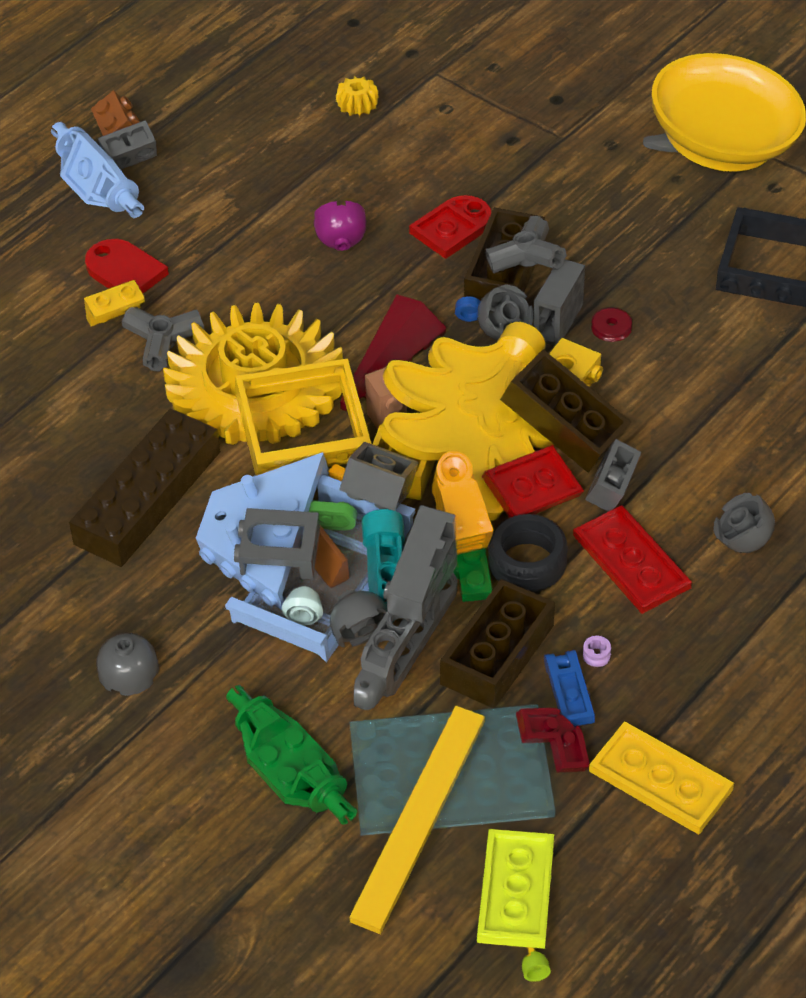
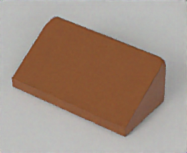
M320 526L315 570L325 583L332 588L349 579L348 559Z

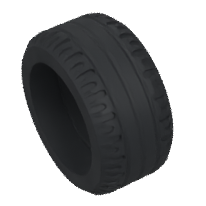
M523 514L505 519L495 527L488 545L489 567L496 580H505L530 592H538L548 587L550 588L559 581L566 569L568 546L565 534L556 523L543 516ZM533 544L546 549L550 555L537 562H520L512 559L505 552L517 545Z

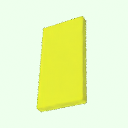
M489 829L477 943L545 949L554 834Z

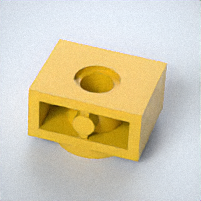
M561 338L549 353L589 387L593 382H597L602 375L601 353Z

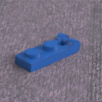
M566 651L565 655L555 656L554 653L544 655L546 672L550 678L557 707L560 709L559 714L566 717L573 726L594 723L595 714L576 651Z

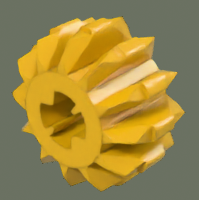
M354 76L353 79L345 78L344 83L338 84L336 102H338L341 112H348L349 116L353 114L360 116L362 113L370 114V110L376 109L379 96L377 86L374 85L373 80H366L365 76L362 78Z

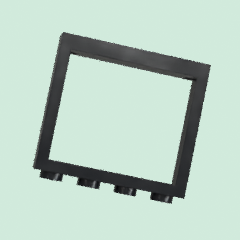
M737 207L718 268L716 290L806 307V281L729 267L739 234L806 247V219Z

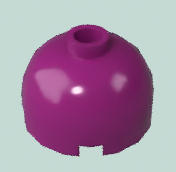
M337 201L322 205L315 211V231L318 239L325 246L344 251L362 240L367 225L365 209L360 204L352 201H345L346 205L337 206Z

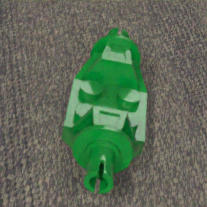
M241 685L235 686V689L239 692L238 694L231 688L226 695V699L239 711L235 719V726L242 734L247 763L285 804L309 807L316 813L329 809L342 825L348 823L345 816L352 821L357 814V809L343 796L347 782L339 774L336 762L297 721L274 707L269 697L258 696L253 699ZM310 787L314 788L312 793L305 791Z

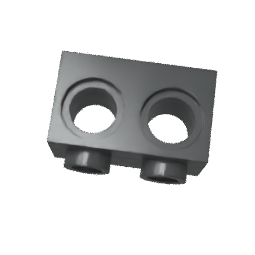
M146 120L98 138L99 146L114 160L120 170L157 156L156 140Z

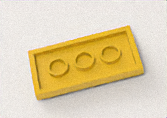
M625 721L589 764V772L698 835L734 788V782Z

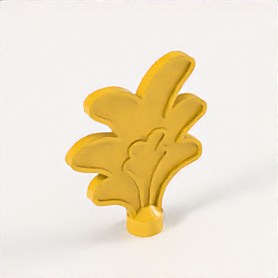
M524 322L508 324L497 343L485 347L470 346L450 338L441 337L434 341L429 350L428 360L431 367L403 360H393L388 363L383 372V380L390 393L402 404L422 413L394 412L385 417L379 429L382 439L403 455L419 460H439L443 454L449 451L464 453L472 464L475 480H477L490 521L497 520L504 509L481 477L486 470L535 452L533 447L543 449L554 445L500 400L510 382L545 349L544 337L535 327Z

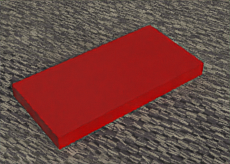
M623 505L573 529L575 539L641 614L691 589V580Z

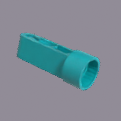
M379 509L363 516L362 537L363 545L367 548L369 591L380 596L385 602L384 590L387 581L383 578L388 581L392 580L396 565L401 557L402 546L405 542L403 516L397 511Z

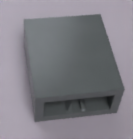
M564 259L562 267L551 271L534 300V327L542 334L546 344L556 346L560 339L566 336L583 306L585 265Z

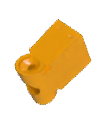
M449 451L443 454L438 461L432 484V494L435 497L437 510L455 515L456 549L458 555L487 548L494 530L477 480L474 478L470 459L459 451Z

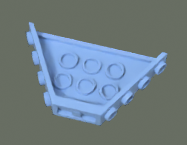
M322 452L281 466L257 476L245 475L238 483L212 491L200 524L196 540L200 547L199 555L210 565L212 563L217 565L228 578L234 577L239 580L240 584L248 592L252 593L255 591L258 593L262 600L271 607L275 605L282 610L284 602L282 594L291 567L247 564L245 575H241L239 562H234L235 545L241 543V538L238 536L239 521L245 520L247 508L309 512L322 474L328 476L329 468L324 453ZM260 524L253 527L251 543L259 546L297 548L304 527Z

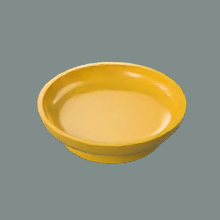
M718 53L689 55L666 65L657 74L653 82L652 107L669 141L683 156L711 169L745 171L756 168L767 160L788 150L795 144L805 127V106L795 88L775 71L746 58Z

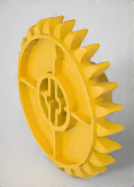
M254 303L250 322L244 323L237 306H231V326L225 327L215 312H211L212 333L210 335L196 322H193L191 326L195 345L178 335L177 344L180 355L168 351L167 357L170 369L163 367L166 396L173 403V410L217 428L218 436L225 438L226 444L234 445L238 441L247 442L235 394L236 376L245 375L248 372L270 371L273 368L296 367L303 363L315 364L326 362L330 359L333 361L343 359L342 347L334 350V333L332 331L320 340L321 323L319 319H316L303 332L302 310L296 312L287 326L284 325L282 305L277 304L270 322H264L260 304ZM340 382L247 397L258 442L268 440L272 444L279 443L281 437L287 435L297 437L301 435V428L304 426L315 427L320 423L319 414H329L334 408V400L338 399L342 393Z

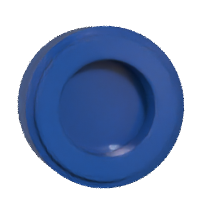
M475 297L460 298L455 304V315L467 322L477 320L480 300Z

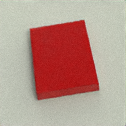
M553 445L486 470L481 476L509 518L523 514L535 515L579 497L584 491Z

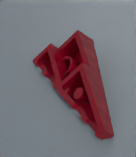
M396 294L353 376L359 399L362 397L366 398V374L387 367L388 363L393 360L411 362L412 357L421 349L426 350L429 348L431 341L437 336L442 337L445 335L446 327L422 301ZM342 397L340 409L347 411L344 397Z

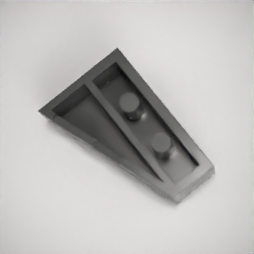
M420 505L403 552L396 565L393 578L387 582L384 590V599H387V613L423 623L456 555L454 514Z

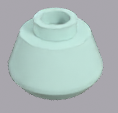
M301 586L290 592L282 604V612L288 620L307 626L314 624L322 618L323 607L316 591L310 587Z

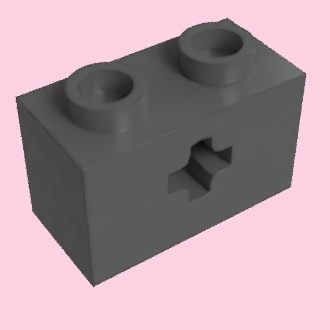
M615 439L601 460L585 500L608 512L613 510L624 496L641 452Z

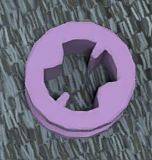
M591 636L584 642L583 659L588 665L601 667L610 661L611 644L606 638ZM593 649H600L601 654H594Z

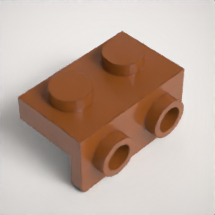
M114 90L91 108L103 136L140 122L137 115L131 110L133 105L126 96H119Z

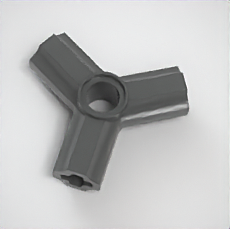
M530 216L529 221L525 222L522 231L517 233L512 241L486 249L485 253L492 272L496 273L519 264L526 267L540 264L558 270L563 266L564 259L567 256L566 250L563 247L545 241L549 231L547 221L543 220L540 216Z
M131 307L125 311L124 318L122 319L123 328L147 340L143 355V365L151 371H161L163 367H167V352L174 347L178 335L183 338L193 335L191 326L193 322H196L204 329L197 309L169 318L165 315L153 316L138 307Z

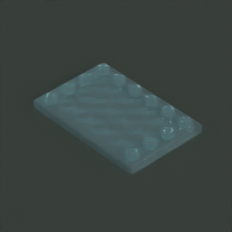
M538 704L471 710L474 713L485 716V723L433 829L555 817V805L544 743H522L516 718V712L521 708H538ZM452 712L350 722L361 836L392 833Z

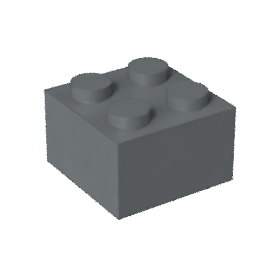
M363 442L349 457L339 490L347 493V496L352 499H364L374 503L379 509L395 511L410 492L419 462Z

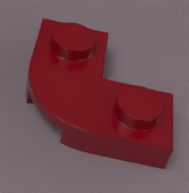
M521 708L516 712L522 743L550 742L557 773L581 772L589 768L590 763L582 730L579 725L574 727L566 717L559 714L560 709Z

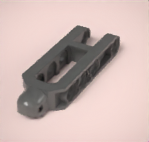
M457 549L456 555L423 623L387 612L366 643L361 656L362 670L355 679L354 684L355 707L371 710L379 703L383 696L389 697L397 692L456 597L457 577L452 572L457 565ZM446 582L450 584L448 589L442 590ZM403 618L398 627L392 624L394 620ZM419 625L424 628L421 632L415 633ZM389 641L384 649L378 647L380 642ZM405 647L410 650L408 654L400 656Z

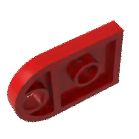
M456 196L445 201L409 225V234L447 259L483 234L491 215V209L484 200L478 197ZM476 209V210H479V211H478V212H471L470 210Z
M121 239L100 241L94 244L85 255L88 274L108 289L135 280L143 294L169 275L166 265L130 242ZM103 253L108 254V255L103 256V257L98 256L99 254H103Z

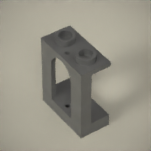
M247 508L245 520L239 521L238 536L241 538V543L236 544L234 549V562H239L240 574L245 575L247 564L300 567L301 579H313L320 536L319 513ZM260 524L304 527L301 548L255 545L251 543L253 527Z

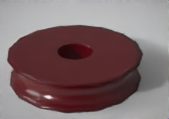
M614 307L602 308L592 316V332L601 340L608 342L621 341L631 333V316L622 309Z

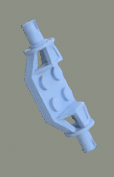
M57 122L52 126L54 129H51V134L57 138L55 149L61 157L60 176L86 204L109 207L114 212L126 210L132 218L139 217L143 213L141 210H144V206L137 200L139 188L136 183L126 178L114 160L82 128L71 127L68 129L63 122Z

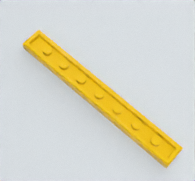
M455 706L349 917L350 923L381 935L485 723V716Z

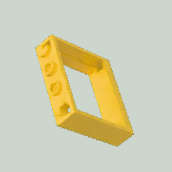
M348 358L334 361L330 359L326 362L315 364L303 363L296 367L273 368L270 371L258 373L248 372V374L239 375L235 378V394L256 476L322 452L328 467L334 464H347L349 457L363 442L371 444ZM340 382L355 438L261 453L247 397Z

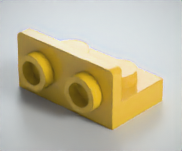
M135 280L84 298L87 321L90 326H94L125 314V311L131 307L141 308L140 304L145 302V298Z

